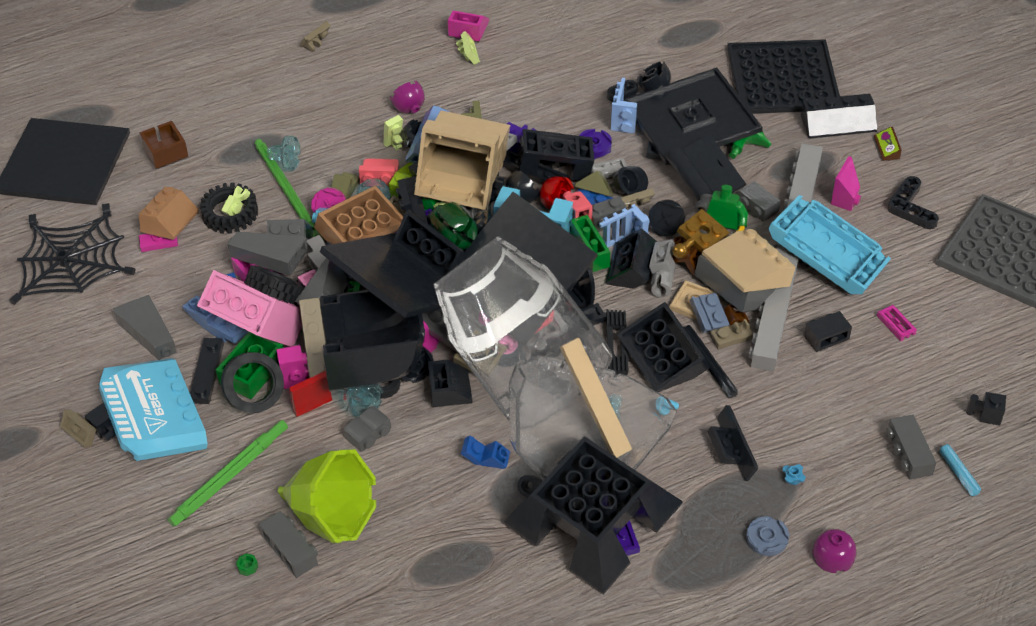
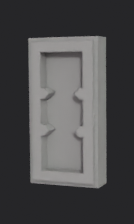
M624 158L594 163L591 174L598 170L602 171L605 179L614 177L620 168L627 167Z

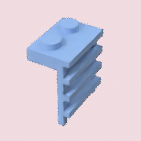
M622 78L621 82H617V89L615 90L612 102L611 130L635 133L637 103L623 101L625 78Z
M633 204L629 210L624 208L620 214L613 213L612 218H603V222L599 223V226L603 227V240L607 247H610L615 242L641 228L648 233L650 221L648 216L643 214ZM620 219H622V220H621V236H619ZM612 223V240L610 241V224Z

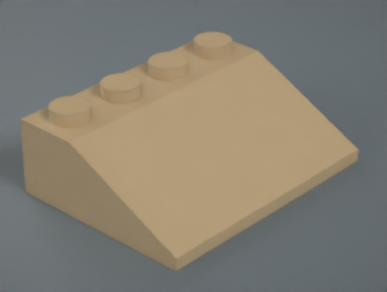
M753 229L737 231L702 251V255L742 292L790 287L796 268L788 258L779 253L776 248L772 247L767 240L763 239Z

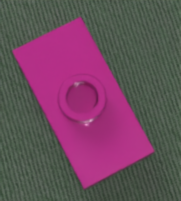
M151 234L139 235L141 252L178 246L177 237L172 240Z

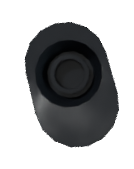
M639 166L622 167L614 175L610 186H613L619 194L631 195L647 189L648 177Z

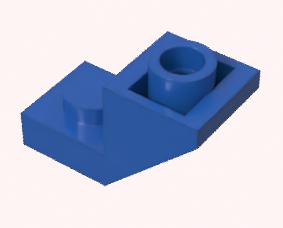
M470 435L464 439L461 455L475 465L505 469L507 468L510 451L497 441L485 446Z

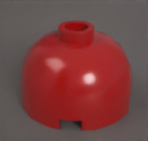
M551 177L547 179L540 189L542 205L551 210L555 198L563 199L562 196L565 192L574 189L571 180L566 177Z

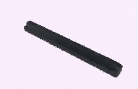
M683 326L711 367L708 370L729 398L736 397L738 389L692 326Z

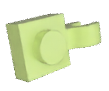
M237 186L233 196L229 195L221 211L227 216L240 213L243 206L241 201L247 199L250 195L247 189L241 194L243 189Z

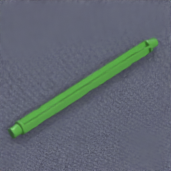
M257 139L255 141L257 151L265 160L268 168L283 189L300 219H305L313 227V230H316L314 228L315 223H312L310 214L271 155L266 144L261 139Z

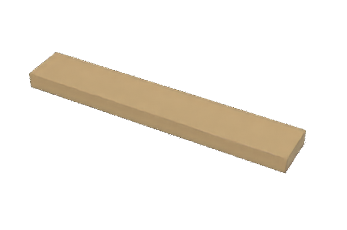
M580 338L560 346L609 452L617 458L632 450Z

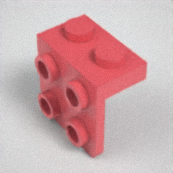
M365 159L363 166L359 165L360 185L389 186L394 174L398 171L399 161L397 159Z

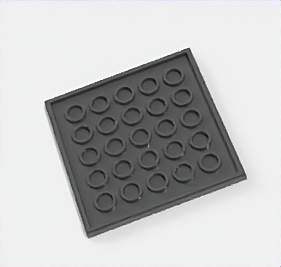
M982 194L937 259L936 265L1036 308V216Z

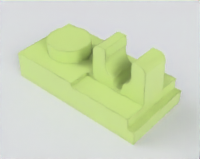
M464 31L461 34L462 39L456 44L459 47L460 53L464 54L465 58L475 65L480 62L475 42Z
M399 115L384 122L383 144L386 147L392 145L395 150L402 148L400 143L403 142L401 138L403 119Z

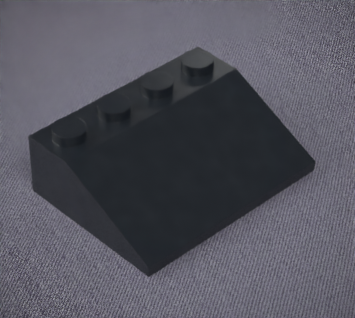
M663 302L617 333L656 393L692 380L711 368L666 302Z

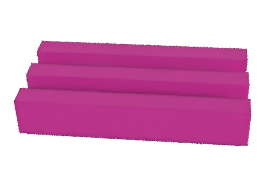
M894 305L878 311L877 317L900 341H903L904 337L909 338L911 334H916L917 329Z

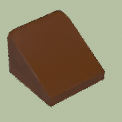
M727 305L724 309L730 325H733L734 322H743L744 319L749 323L746 313L740 312L735 306Z

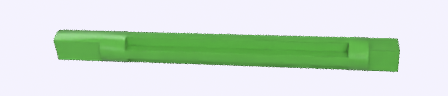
M283 420L278 421L268 431L263 432L178 506L176 511L167 518L169 523L175 527L193 514L268 448L288 428L286 422Z

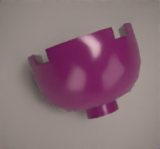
M414 81L416 84L407 82L394 90L393 93L395 95L393 98L390 96V101L398 111L414 114L421 109L420 107L425 100V94L418 81Z
M830 529L824 531L817 537L813 546L812 554L815 558V563L821 569L830 573H837V571L842 570L844 572L848 571L853 566L857 555L856 543L843 530Z

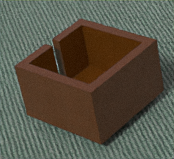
M173 121L157 126L161 140L159 142L154 127L139 132L143 149L156 169L188 157L186 142Z

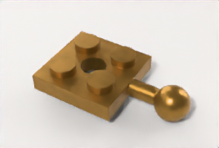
M701 209L678 228L677 232L687 241L683 244H676L672 250L673 255L677 258H683L687 255V251L691 246H694L702 253L703 250L728 237L730 232ZM699 230H704L707 234H702Z

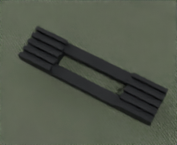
M608 309L606 310L608 374L628 375L629 366L626 347L620 340L621 356L619 354L615 356L613 346V329L622 331L626 328L625 310L623 312L621 310L619 312L617 310L615 312L613 310L611 312Z

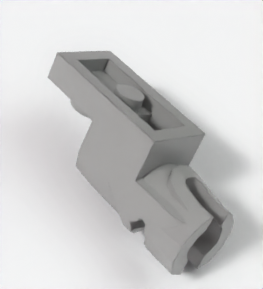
M673 239L655 242L649 267L653 274L651 291L656 297H661V287L666 289V296L670 295L676 268L672 257V250L675 246Z

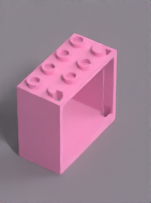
M213 270L197 305L253 334L290 347L294 346L303 327L299 307L289 302L286 303L283 300H277L255 288L249 287L244 281Z

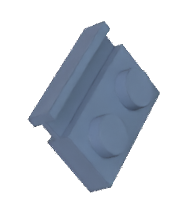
M716 293L691 297L689 301L703 333L730 326Z

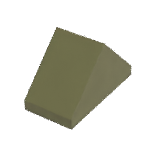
M597 170L575 184V187L613 197V191L602 171Z

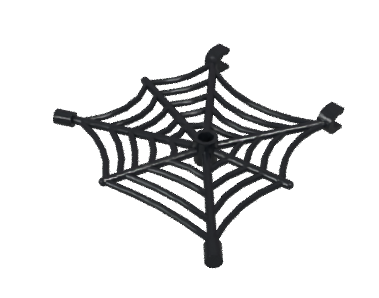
M109 203L102 204L103 215L101 217L73 227L39 226L36 214L29 215L30 228H33L34 238L27 253L22 258H17V261L22 264L24 278L19 294L16 293L9 299L13 305L20 301L22 296L50 292L83 293L85 288L98 279L123 271L124 274H135V268L127 266L124 268L117 263L115 248L119 241L124 239V236H119L109 226L108 217L112 216ZM104 219L108 230L115 238L108 239L102 233L99 224ZM93 224L89 229L66 235L49 234L42 231H67ZM97 228L99 234L106 241L98 243L91 232ZM38 232L42 236L41 245L33 257H27L35 245ZM84 234L82 237L70 241H52L47 237L67 238ZM89 235L95 245L89 247L84 239ZM45 240L48 243L46 251L41 257H37ZM76 242L73 246L60 247V246H55V245H54V244H60V245H61V244H71V243ZM81 242L86 247L82 250L77 248ZM113 242L115 243L111 255L116 266L109 265L105 259V251L109 244ZM104 246L102 259L105 264L98 263L97 260L98 248ZM51 247L52 251L50 256L45 257L49 251V248ZM94 250L95 262L88 261L87 259L88 252ZM85 253L84 260H81V255ZM31 261L33 277L31 283L24 288L27 278L24 262ZM34 261H39L41 275L35 279L36 266ZM42 261H49L50 267L46 271H44ZM78 263L83 264L73 273L72 268ZM58 265H60L61 267H66V269H62V268L54 269V268H56ZM87 265L92 266L84 273H82L78 278H76V275L80 270L85 268ZM96 267H101L100 269H98V270L92 272L91 274H89L88 276H86V277L79 283V280H80L82 277H84L87 273H89L90 271H92V270L95 269ZM105 269H112V271L97 276L96 278L90 280L83 287H81L83 283H85L89 278H91L95 274ZM59 271H61V272H69V274H70V276H69V275H49V276H46V275L49 274V273L59 272ZM68 278L74 281V283L60 282L36 285L41 279ZM47 286H77L78 288L48 289L27 292L30 289Z

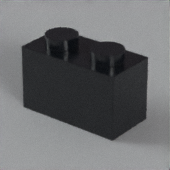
M838 311L806 323L804 337L813 349L818 352L849 340L852 326L843 314Z

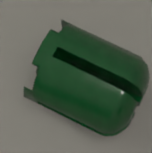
M452 202L442 206L438 205L433 210L430 218L431 226L462 250L472 245L467 237L475 240L478 228L475 221L458 203Z

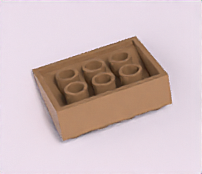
M375 185L318 213L314 228L326 241L331 244L396 233L403 216Z

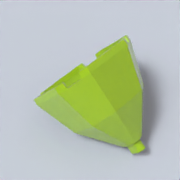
M356 449L329 451L306 461L285 486L278 488L279 495L288 502L304 526L332 543L357 540L376 509V500L372 499V486L376 485V477Z

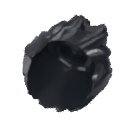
M413 119L404 126L402 140L406 143L405 147H411L421 121Z

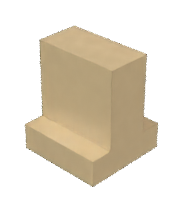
M442 110L435 121L427 120L422 128L414 195L450 203L455 202L459 205L486 210L490 202L493 182L506 157L510 125Z

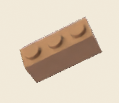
M165 186L139 213L140 232L174 240L199 213V209L182 190Z

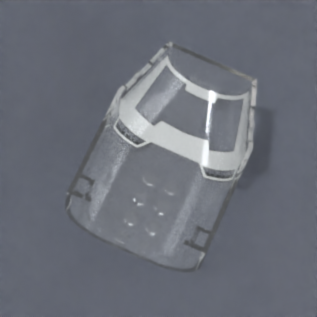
M496 237L434 284L439 305L444 315V323L447 326L449 340L504 416L516 428L531 427L548 419L582 394L560 346L580 338L599 379L606 372L612 361L613 355L606 341L549 268L544 264L538 263L531 256L520 252L518 248L500 237Z

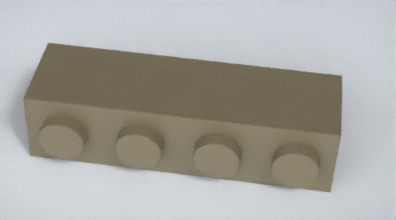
M320 298L299 300L310 378L326 371L323 357V345H326Z

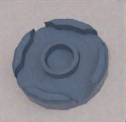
M769 516L758 517L749 524L746 540L750 548L756 553L774 556L783 552L788 546L789 531L786 525L778 519L776 521Z

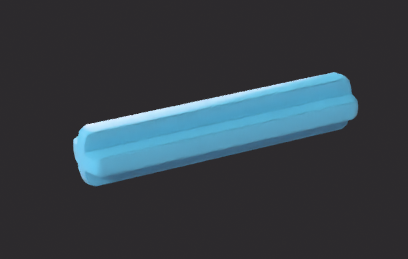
M949 444L940 448L941 455L971 496L980 494L981 487Z

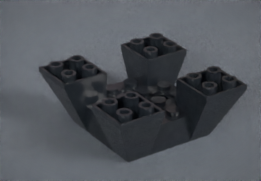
M583 435L557 463L558 465L507 517L504 524L536 547L556 525L577 539L569 570L604 595L630 565V560L616 536L621 529L634 517L657 533L682 505L683 501Z

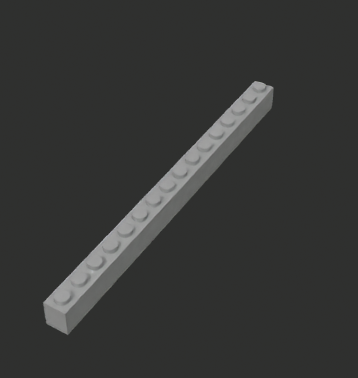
M802 143L801 149L796 151L795 160L798 162L793 164L792 172L795 174H791L789 185H792V187L788 186L786 197H789V199L785 198L783 209H786L799 195L803 196L802 200L812 201L823 147ZM776 241L774 248H777L778 252L788 258L796 268L790 287L776 288L764 301L765 304L760 305L759 316L762 317L761 319L757 318L755 330H758V333H754L752 344H755V347H750L748 359H752L751 367L773 372L776 366L799 261L798 256L789 252Z

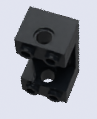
M522 129L517 149L518 172L522 171L526 175L536 176L540 160L570 163L572 166L570 172L571 180L580 181L591 174L594 164L592 137Z

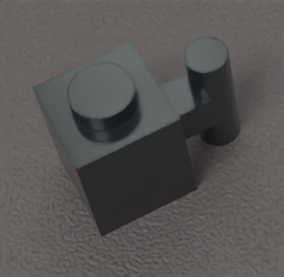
M985 392L983 401L978 400V395L972 394L966 413L973 415L975 411L980 412V422L1000 426L1005 413L1006 395Z
M104 402L85 415L86 421L96 429L95 434L100 439L103 438L108 442L116 436Z

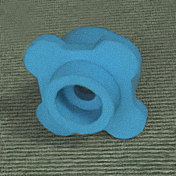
M800 464L784 466L785 481L792 485L804 482L806 477L802 472L803 466Z

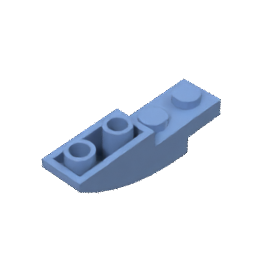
M197 295L182 306L200 326L216 338H222L224 343L229 340L235 344L249 332L198 307L200 297Z

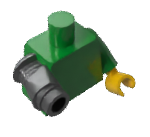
M722 185L721 191H714L713 195L703 194L695 204L696 213L703 209L725 228L737 230L739 227L738 231H745L747 227L748 212L740 201V196L732 194V186Z

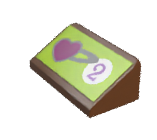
M889 127L874 135L882 161L900 159L902 149L893 127Z

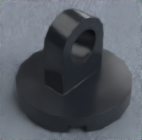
M665 199L658 201L649 212V224L652 230L661 236H672L678 233V228L685 223L683 208L673 200Z

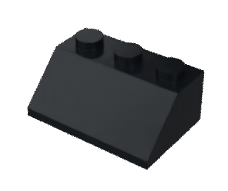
M641 228L615 242L605 283L607 285L632 289L645 285L649 280L651 270L649 265L654 245L657 241Z

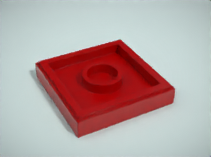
M326 371L289 388L293 412L296 417L332 401Z

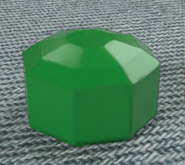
M246 553L239 556L236 566L241 575L249 576L256 572L258 562L255 555Z

